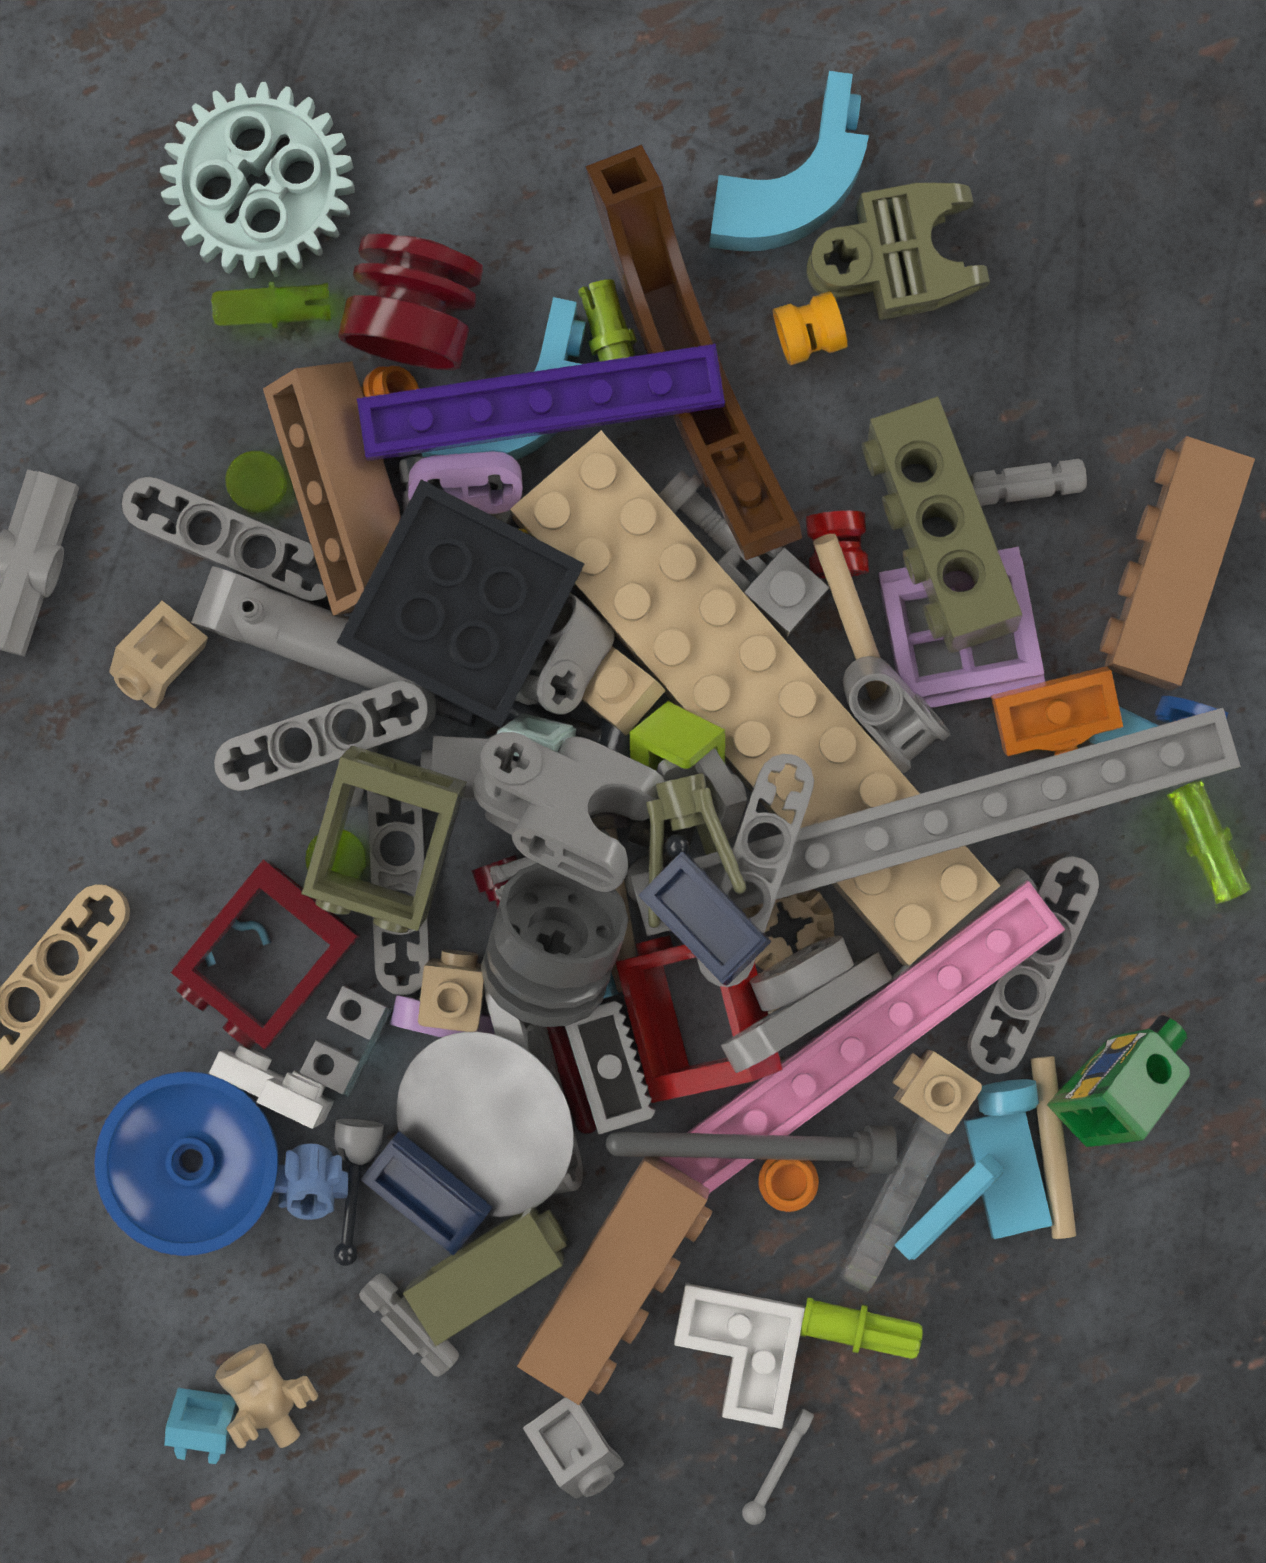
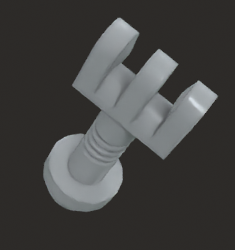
M681 470L658 496L673 513L678 509L682 510L725 551V554L717 563L737 586L745 592L751 583L736 568L743 562L753 573L759 576L767 565L758 556L747 561L745 560L726 520L721 519L722 516L720 514L717 515V511L713 510V507L696 492L703 483L702 480L695 474L689 477ZM779 547L766 554L775 558L783 548Z

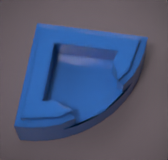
M1161 696L1154 716L1158 717L1157 720L1171 723L1213 711L1217 708L1179 697Z

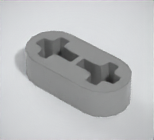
M841 935L833 936L797 951L756 975L749 982L761 1010L769 1011L788 1005L806 996L852 968L854 963Z

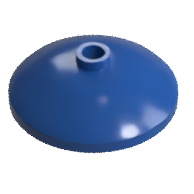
M191 1071L175 1072L155 1077L140 1084L125 1095L108 1115L101 1129L94 1161L96 1184L101 1200L118 1227L129 1237L147 1248L161 1253L180 1256L205 1254L221 1249L250 1230L262 1216L272 1198L279 1167L278 1149L273 1129L268 1118L255 1100L241 1088L211 1074ZM188 1149H195L201 1153L203 1165L199 1171H190L184 1166L183 1155Z

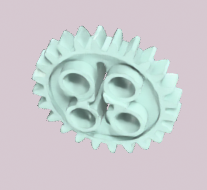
M266 82L260 83L256 97L248 98L241 83L236 84L235 100L228 103L217 90L212 92L216 109L208 112L195 103L192 109L198 123L193 127L178 121L175 125L185 140L184 143H166L164 147L168 155L177 161L175 165L160 167V173L164 180L176 184L161 192V196L166 204L180 205L169 214L168 217L174 227L190 224L181 238L188 247L204 240L200 256L206 263L213 260L219 253H222V267L226 273L230 274L239 260L244 261L246 272L250 278H255L260 262H267L274 277L280 275L281 259L287 257L298 270L303 268L300 251L308 248L312 253L321 256L323 251L317 237L321 233L333 238H338L340 235L337 227L330 220L331 217H349L350 215L348 205L338 199V196L355 193L353 181L339 176L354 168L350 156L335 155L347 145L343 134L335 133L326 136L333 126L329 113L322 114L312 120L315 111L313 99L307 97L297 107H294L293 93L291 88L287 86L281 91L277 100L271 98ZM259 129L265 133V138L258 148L251 151H243L236 147V140L243 131ZM283 137L289 138V144L284 146L274 156L276 145ZM306 161L314 166L312 176L303 183L292 184L284 179L286 169L292 163ZM265 172L270 182L265 187L256 183L250 188L246 178L250 174L260 177ZM214 177L230 179L231 187L224 197L215 200L202 196L204 185ZM241 205L239 216L235 222L227 223L226 217ZM272 209L279 212L280 221L273 230L259 233L251 229V221L259 211Z

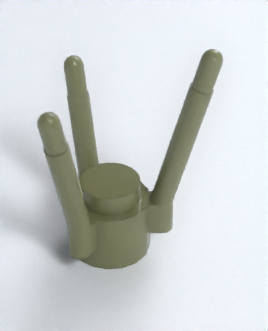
M696 774L656 784L659 799L646 802L650 818L649 884L663 871L664 820L670 819L672 831L696 826L705 854L718 852L735 892L738 894L744 893L746 884L714 809L710 788L706 787L704 774ZM649 907L648 924L652 928H657L660 925V918Z

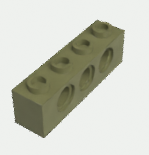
M937 396L870 419L868 441L862 443L864 458L871 475L874 477L881 474L887 488L888 495L882 496L885 514L893 530L902 528L909 546V549L903 550L904 563L914 585L923 583L930 602L923 605V610L933 638L943 637L948 652L951 654L1017 631L1022 612L939 397ZM911 464H921L932 472L933 477L926 482L917 483L907 479L902 470ZM940 517L947 520L952 525L954 531L945 537H935L927 533L922 524L927 519ZM961 571L973 579L975 586L965 592H956L947 587L943 577L950 572Z

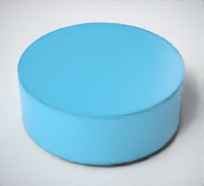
M1029 1079L990 1083L982 1086L977 1096L979 1111L988 1116L1022 1113L1036 1108L1039 1104L1036 1081Z

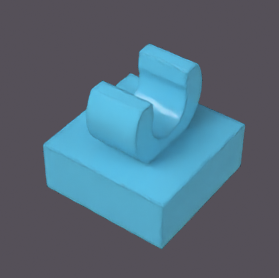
M178 1388L166 1424L164 1446L174 1447L177 1459L185 1460L188 1449L209 1452L208 1463L216 1464L220 1459V1455L226 1452L230 1438L226 1428L234 1421L236 1416L237 1404L232 1396Z

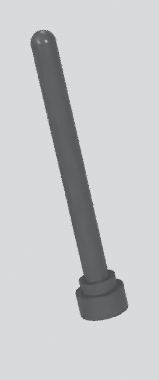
M867 1125L864 1131H855L853 1137L618 1131L611 1133L606 1140V1148L614 1156L852 1161L854 1167L863 1168L866 1174H892L897 1159L895 1130L893 1126Z

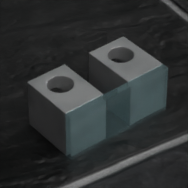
M342 986L326 1019L369 1039V1042L359 1059L320 1039L315 1040L299 1073L347 1097L351 1096L392 1015L393 1008L348 986ZM349 1000H355L361 1006V1014L356 1020L349 1019L344 1013V1006ZM322 1054L329 1055L334 1061V1068L329 1074L321 1072L317 1066L318 1058Z

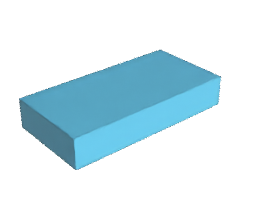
M1026 1112L1002 1116L984 1115L964 1120L974 1166L987 1154H990L1004 1168L1002 1170L1003 1174L982 1194L991 1237L998 1239L1053 1226Z
M987 1154L895 1246L908 1260H915L1003 1174L1002 1170L1004 1168L990 1154Z

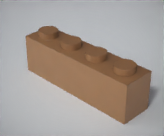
M352 361L295 368L263 388L333 616L353 611L401 519L399 504L394 497L383 459L367 461L365 457L357 398H363L364 395Z
M1188 436L1176 445L1175 450L1165 449L1154 482L1163 485L1156 507L1149 504L1146 506L1136 534L1137 539L1145 541L1138 563L1128 562L1119 585L1118 595L1126 597L1120 618L1111 617L1101 640L1099 651L1108 653L1104 667L1107 666L1112 672L1169 691L1182 686L1255 458Z
M644 1157L526 1346L517 1367L577 1405H580L589 1390L599 1395L617 1366V1363L609 1359L620 1339L628 1344L632 1343L649 1314L640 1307L650 1291L654 1288L663 1293L676 1273L681 1262L672 1256L683 1238L686 1237L694 1242L709 1220L713 1211L704 1205L708 1200L710 1189L659 1157Z

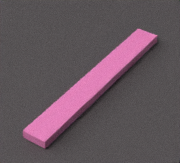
M1026 880L782 1061V1071L758 1079L687 1133L789 1135L1065 930L1032 884ZM659 1157L709 1188V1193L755 1160Z

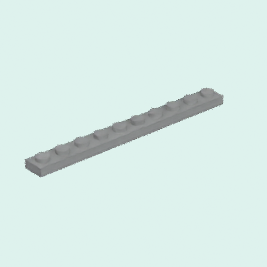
M1224 708L800 828L776 899L1241 767ZM778 834L748 843L749 850L753 855L761 859L774 858L783 847V836ZM718 852L694 858L693 860L720 887L725 869ZM649 872L631 876L647 936L670 930L661 919L660 925L657 928H652L648 924L649 906L638 895L649 885ZM745 882L746 890L742 894L735 892L733 887L728 893V897L740 909L762 904L764 900L762 891L751 882Z

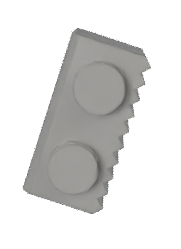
M616 1000L599 1005L589 1017L565 1026L598 1134L651 1119L655 1112V1107L649 1104L652 1097L645 1093L648 1085L642 1081L644 1072L638 1070L641 1061L634 1058L637 1049L631 1047L633 1038L627 1035L630 1027L623 1023L626 1015L619 1012L623 1004Z

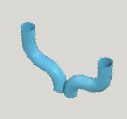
M236 920L232 925V928L239 931L251 929L257 931L263 946L271 943L267 930L257 921L239 922ZM212 951L205 958L208 967L216 964Z

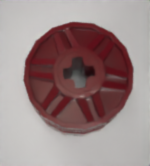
M367 234L363 236L358 252L360 257L369 263L356 265L353 277L355 281L376 292V295H353L347 298L338 333L340 341L367 354L401 364L433 370L453 371L460 369L469 328L457 318L447 314L446 310L466 311L475 308L476 294L468 288L480 285L483 265L470 256L429 239L392 234Z

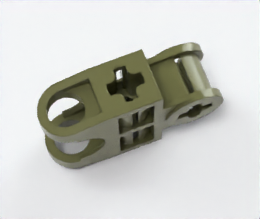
M913 183L861 193L856 205L859 224L829 229L821 234L814 243L806 266V274L811 287L818 294L831 291L835 299L873 292L879 321L933 311L987 287L990 284L987 266L974 265L964 267L963 261L948 260L936 251L931 239V230L938 224L944 223L945 216L960 213L974 205L971 188L958 183ZM831 253H838L841 262H850L845 274H839L836 265H827Z

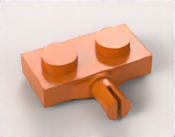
M1107 666L991 695L1002 749L1007 756L1035 749L1054 751L1055 755L1078 749L1077 745L1082 744L1095 734L1123 727L1112 671Z

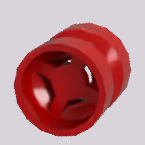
M831 511L806 516L807 536L813 542L821 536L836 534L851 577L869 573L868 554L861 548V536L866 532L865 512ZM814 547V553L809 558V570L818 578L826 579Z

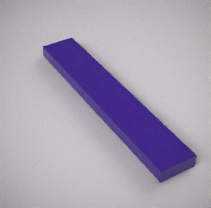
M716 344L357 398L367 461L721 408L725 405Z

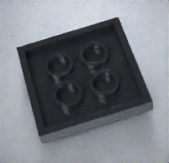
M421 479L336 643L501 728L585 563Z

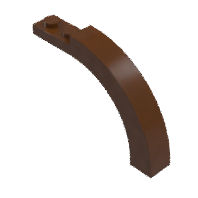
M642 144L585 166L603 231L647 354L712 345L713 342L700 311L680 252L663 184ZM718 357L725 401L724 407L672 416L705 488H710L747 561L802 539L800 524L740 408Z

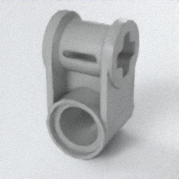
M570 593L531 670L536 671L537 676L528 674L515 700L527 705L539 702L544 709L556 714H566L575 709L582 700L585 689L601 660L605 658L611 649L614 641V630L606 620ZM554 688L566 691V694H557L555 693Z
M874 656L861 657L853 661L845 670L842 679L843 691L852 713L901 772H907L911 768L910 761L936 739L945 741L951 736L948 728L920 695L915 694L890 664L882 658ZM878 680L887 684L886 691L875 700L867 701L858 697L860 688L869 681Z

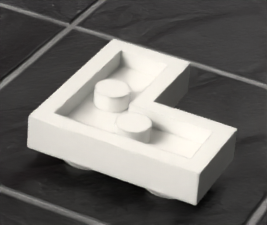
M240 1044L235 1053L228 1049L219 1051L209 1074L258 1096L257 1103L313 1129L325 1122L335 1101L322 1095L326 1086L295 1070L292 1074L287 1073L284 1077L268 1069L272 1061L271 1058L253 1049L249 1050Z
M685 1283L674 1345L732 1357L722 1417L782 1429L805 1311L804 1306Z

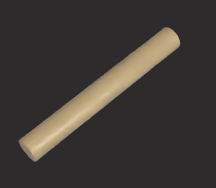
M827 534L817 538L813 544L855 659L867 656L881 658L836 534ZM878 680L869 681L865 684L871 700L881 697L887 688L885 682Z
M1055 1057L1031 1058L1033 1080L1036 1081L1039 1104L1036 1108L1048 1207L1053 1224L1051 1226L1052 1238L1075 1237L1076 1228L1063 1122L1047 1106L1048 1102L1059 1091Z

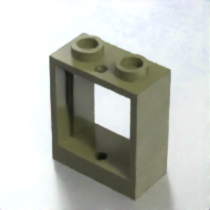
M351 746L339 760L302 895L315 898V904L318 907L332 913L350 914L351 910L372 916L374 917L373 923L388 931L406 933L409 929L418 931L428 917L467 781ZM355 787L439 813L414 897L332 871Z
M531 1206L523 1213L513 1215L464 1246L454 1256L450 1255L412 1279L404 1290L403 1295L434 1345L437 1346L562 1267L565 1256L562 1249L567 1246L566 1241L568 1238L549 1209L540 1214L536 1207L532 1208Z

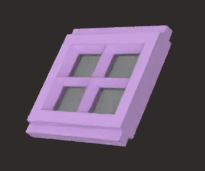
M1019 547L998 550L1022 612L1018 630L951 654L948 652L943 637L934 639L927 625L923 605L930 602L923 583L914 585L906 567L878 573L896 673L931 708L990 698L993 694L1045 682L1042 658ZM953 571L943 577L947 587L956 592H965L975 586L973 579L961 571Z

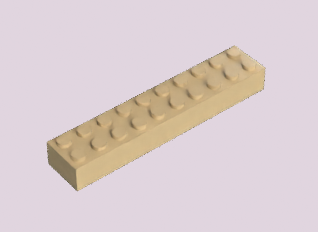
M602 431L597 433L510 509L512 519L521 529L527 530L528 535L585 563L573 589L594 612L606 620L614 630V636L640 666L666 690L664 693L675 705L725 729V763L751 793L760 770L773 756L792 754L805 760L812 770L814 785L800 828L920 794ZM785 765L780 773L770 772L768 775V782L776 786L772 805H767L761 799L759 802L769 813L776 814L791 824L795 812L792 810L784 811L782 808L787 795L791 791L800 793L803 783L794 778L796 768ZM966 846L832 883L834 888L903 966H910L1001 886Z

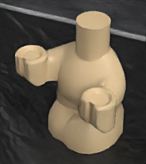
M262 1343L251 1345L230 1357L219 1367L215 1375L222 1388L231 1394L239 1408L234 1421L226 1428L238 1448H244L246 1446L245 1442L250 1439L252 1441L256 1440L258 1437L256 1429L268 1428L280 1448L290 1445L300 1436L299 1431L288 1415L294 1403L301 1409L306 1407V1402L309 1400L315 1401L318 1398V1393L307 1376H302L296 1380H283L274 1366L268 1347Z

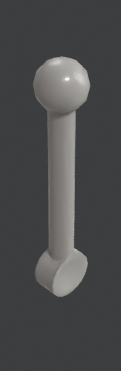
M802 1409L796 1418L792 1431L754 1501L746 1503L743 1507L742 1516L748 1524L758 1525L765 1519L766 1509L764 1506L800 1439L806 1433L813 1420L814 1414Z

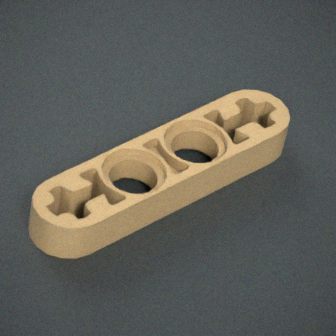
M97 884L83 889L0 987V1022L5 1027L20 1033V1037L16 1042L10 1034L4 1035L0 1039V1075L10 1068L125 928L129 921L130 907L127 898L120 890L112 886ZM110 897L113 900V904L110 906L109 911L115 919L111 924L98 922L90 930L87 936L98 941L91 950L83 937L68 931L66 927L73 920L77 928H83L93 914L92 910L87 906L91 899L104 901ZM61 940L72 943L79 955L75 970L64 976L52 972L46 960L49 948ZM21 987H28L34 990L40 1000V1010L37 1016L28 1022H21L15 1019L8 1008L11 994Z

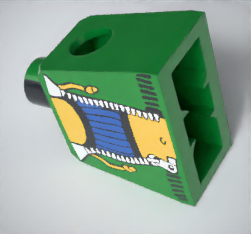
M1160 1015L1148 1029L1112 1036L1048 1102L1047 1106L1085 1147L1143 1141L1190 1076L1189 1067L1176 1054L1188 1038L1185 1030L1175 1020Z

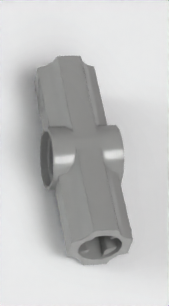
M27 469L8 530L3 529L0 533V650L23 657L26 655L43 599L51 595L57 584L64 558V548L61 546L79 491V487L76 484L40 471Z

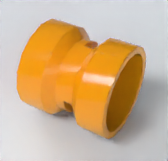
M831 291L813 296L810 303L804 306L796 307L790 303L773 309L777 334L790 366L807 361L810 354L816 351L824 350L830 354L848 347L840 310Z

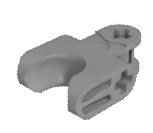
M501 732L490 737L483 745L479 760L480 769L476 772L473 783L474 798L479 805L499 818L518 824L512 834V841L516 848L529 859L596 891L609 892L618 888L628 873L626 850L618 840L598 830L590 816L602 812H614L632 820L644 821L648 819L649 814L646 802L659 799L656 784L665 782L663 776L648 766L583 737L573 736L567 738L558 753L532 741L525 735L515 732ZM515 752L519 754L518 762L512 761ZM497 787L502 789L500 796L495 794Z

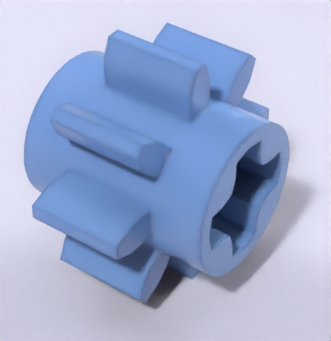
M302 1144L291 1151H286L285 1165H279L278 1177L274 1187V1192L279 1193L278 1206L280 1208L287 1207V1210L293 1216L306 1220L319 1219L326 1216L329 1212H333L334 1198H347L348 1172L342 1171V1157L340 1155L333 1156L328 1148L319 1144Z

